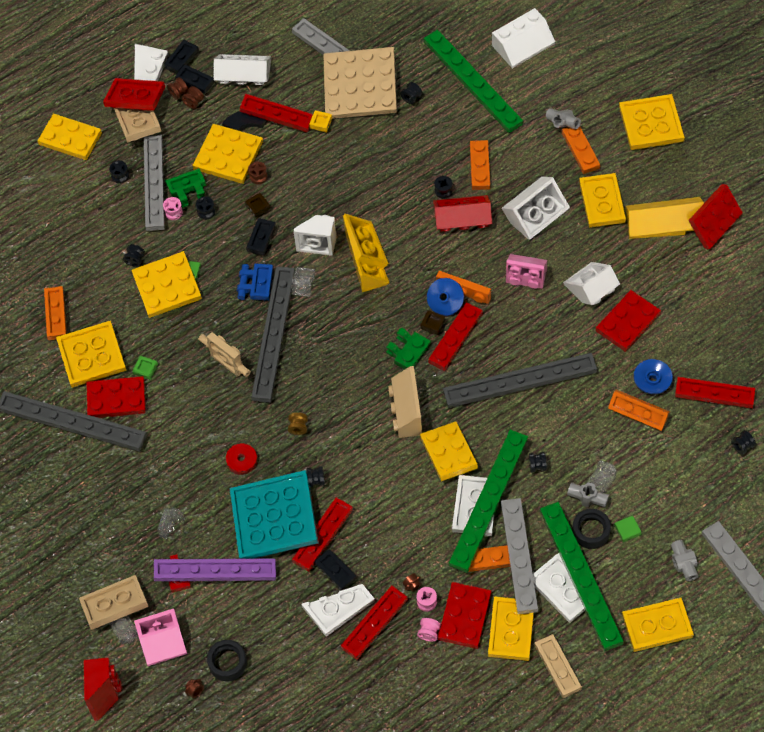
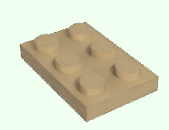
M114 108L127 143L161 132L159 122L153 110Z
M136 575L79 598L91 630L149 607Z

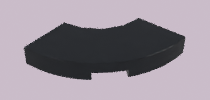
M238 111L227 117L223 121L222 126L241 131L248 127L263 128L268 120Z

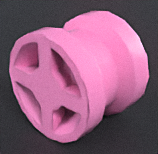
M170 197L164 201L163 209L166 218L169 220L179 219L183 214L180 200Z
M423 587L418 590L416 597L418 608L424 612L435 609L437 605L435 590L430 587Z
M422 618L420 621L421 629L418 630L417 636L425 641H436L438 638L437 630L440 629L441 624L434 619Z

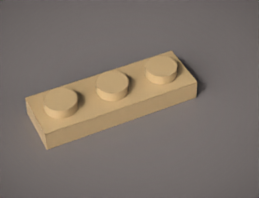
M552 634L535 642L534 646L562 698L580 691L582 686L554 635Z

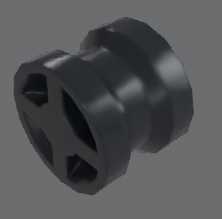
M409 82L407 88L400 92L402 99L411 105L416 102V98L423 94L422 89L414 82Z
M118 160L110 165L109 171L115 183H124L128 180L129 172L125 162Z
M448 176L437 177L434 182L435 195L441 199L449 198L453 192L451 178Z
M201 197L196 201L197 213L201 219H211L215 215L214 202L210 197Z
M128 245L123 261L133 267L140 266L145 250L138 245Z
M743 430L740 436L731 439V444L740 455H744L747 453V449H752L756 446V441L748 431Z
M540 452L539 454L529 453L531 473L536 470L547 471L545 452Z
M319 466L317 469L307 468L309 486L313 487L316 484L325 486L323 466Z

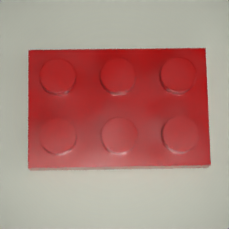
M115 78L103 103L105 107L154 111L166 86L162 81Z
M721 184L688 221L703 247L711 249L743 212L728 185Z
M630 290L596 326L595 331L626 352L661 314V310Z
M144 376L86 382L87 415L104 418L146 413Z
M452 582L438 640L478 649L492 590Z

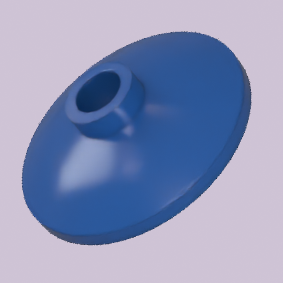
M441 278L434 281L427 292L429 307L435 313L444 316L456 313L464 301L462 287L458 282L450 278ZM443 293L447 295L446 300L441 299Z
M648 359L638 364L635 368L634 382L645 393H662L672 383L673 375L671 369L660 360Z

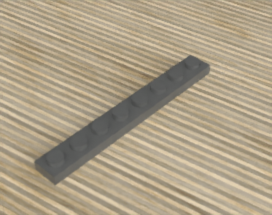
M276 266L251 396L252 401L271 403L295 268Z
M592 353L445 387L443 388V394L447 407L451 408L597 373V367Z
M6 391L3 392L0 398V412L139 452L147 436V433L142 430Z

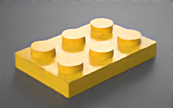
M53 113L38 139V144L87 161L102 134V130Z
M616 173L579 178L589 228L626 223Z
M456 421L420 434L421 441L441 481L478 469L477 462Z
M494 597L488 657L529 661L534 613L517 614L514 598Z
M682 598L622 612L633 652L690 639L694 636Z

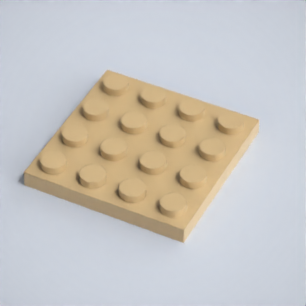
M394 47L324 53L325 113L332 114V119L397 113Z

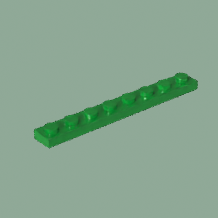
M438 29L424 37V43L508 133L523 125V120Z
M509 430L449 561L450 567L468 573L528 441L527 435Z
M559 502L540 508L541 516L603 650L607 651L623 645L624 641Z

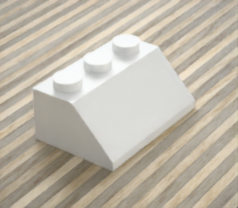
M535 8L492 32V46L512 69L555 44L545 18Z
M219 54L214 58V80H219V83L227 84L229 81H236V84H247L248 81L254 82L255 85H263L264 82L269 80L271 56Z
M540 177L502 207V210L509 222L530 240L567 211L570 206L553 177Z

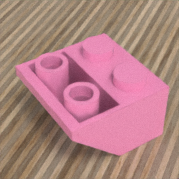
M510 254L506 262V283L543 289L547 272V260Z
M174 609L134 621L147 666L187 654Z

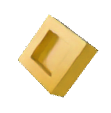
M315 110L309 124L310 129L327 133L332 120V114Z

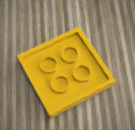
M672 94L619 102V109L630 150L684 142L685 137Z
M212 124L192 165L193 170L200 168L203 173L244 184L249 173L248 168L254 162L263 143V138Z
M184 251L132 269L149 318L202 299Z
M111 320L56 337L71 388L126 371Z

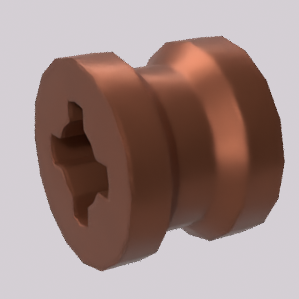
M180 77L174 83L167 85L169 93L176 100L182 94L188 93V87Z
M193 86L188 89L187 94L182 96L183 103L191 109H195L198 106V102L204 99L203 93Z
M259 161L251 163L248 168L250 181L254 184H263L268 177L266 165Z

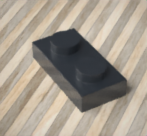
M183 40L164 63L165 68L177 74L183 65H188L199 51L198 46Z
M185 64L175 76V80L180 77L188 87H196L203 94H206L215 82L213 77Z
M261 218L257 219L246 247L247 252L265 255L275 230L276 222Z
M330 549L314 561L315 565L340 591L346 589L357 579L356 575Z

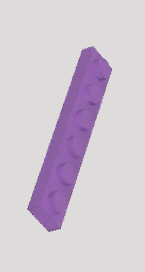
M154 559V581H259L276 579L275 559Z

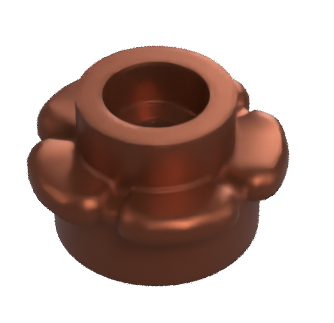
M415 573L409 575L402 583L405 586V590L415 591L421 585L419 582L421 577Z
M200 679L188 681L185 686V693L192 698L198 697L204 690L202 681Z

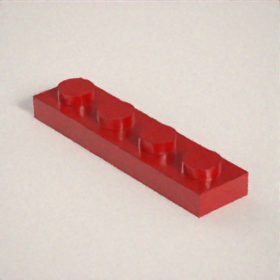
M246 93L240 106V112L304 132H308L313 116L311 113Z
M466 302L429 357L428 363L445 371L482 316L483 310Z
M684 377L677 378L675 397L752 409L754 405L755 388Z
M336 497L316 525L319 543L300 547L292 558V562L310 572L315 565L314 561L322 555L353 511V506Z
M391 585L341 644V649L358 660L406 603L408 597Z

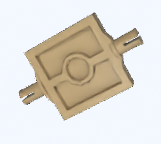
M213 332L208 336L204 334L199 336L198 340L206 345L211 356L237 377L241 374L245 377L250 375L251 370L246 368L241 361L240 351L234 346H229L222 336H216Z

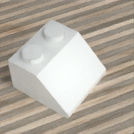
M315 215L294 228L296 251L333 256L337 238L335 217Z
M590 262L563 282L582 303L589 305L599 303L603 296L611 294L620 285L611 265Z

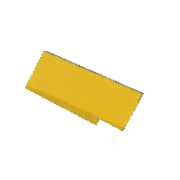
M700 197L625 206L629 239L685 235V231H694L688 220L704 204L703 200Z
M344 214L345 234L362 292L388 285L390 282L384 268L389 263L372 222Z

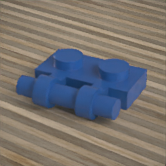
M243 264L242 270L239 271L238 299L244 300L245 294L250 293V299L269 300L273 265L254 264V270H249V265ZM249 278H252V284H247Z

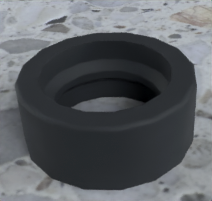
M595 508L585 509L575 516L572 531L579 545L588 549H596L608 541L611 523L604 512ZM588 519L599 521L603 525L602 535L596 538L584 536L580 532L581 523Z
M222 640L216 642L210 648L207 654V664L211 674L216 679L233 681L244 673L247 667V658L243 647L238 642ZM225 650H232L239 657L238 665L229 671H221L215 665L216 656Z

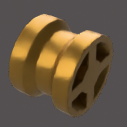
M291 413L288 418L290 422L288 432L294 435L305 434L307 432L305 423L308 421V416L304 413Z

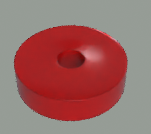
M236 444L226 453L227 467L235 474H248L257 465L256 451L248 444ZM241 457L245 458L243 461L238 460Z

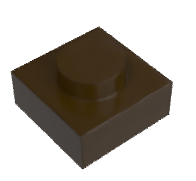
M261 193L245 201L246 207L255 218L270 209V204Z
M427 310L420 327L422 330L438 335L444 324L445 316Z

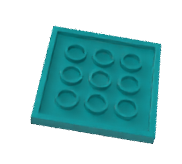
M306 470L230 488L239 559H254L319 543Z

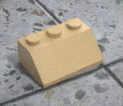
M410 366L392 377V385L388 386L389 397L394 399V402L391 403V412L396 414V419L393 420L394 431H398L399 438L420 436L422 433L414 366Z

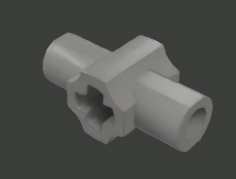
M551 108L546 112V119L552 121L556 128L570 127L578 129L581 124L580 118L575 117L571 110L558 111Z
M589 482L581 486L571 483L567 495L578 498L582 506L585 507L595 504L606 507L609 499L608 494L599 492L595 488V484Z
M683 540L673 542L671 548L674 552L672 554V561L675 570L678 572L682 571L686 581L695 580L698 577V573L695 569L697 560L692 549L687 550Z

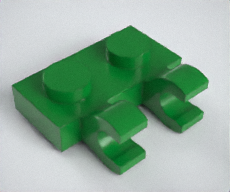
M200 168L165 180L171 196H178L182 208L189 206L185 193L195 190L198 199L205 197L202 187L206 186V181Z
M400 328L396 333L398 335L396 339L405 343V346L401 350L396 344L390 342L386 347L388 349L386 353L394 357V364L403 369H407L410 366L415 367L431 345V341L416 332L411 336L405 329Z

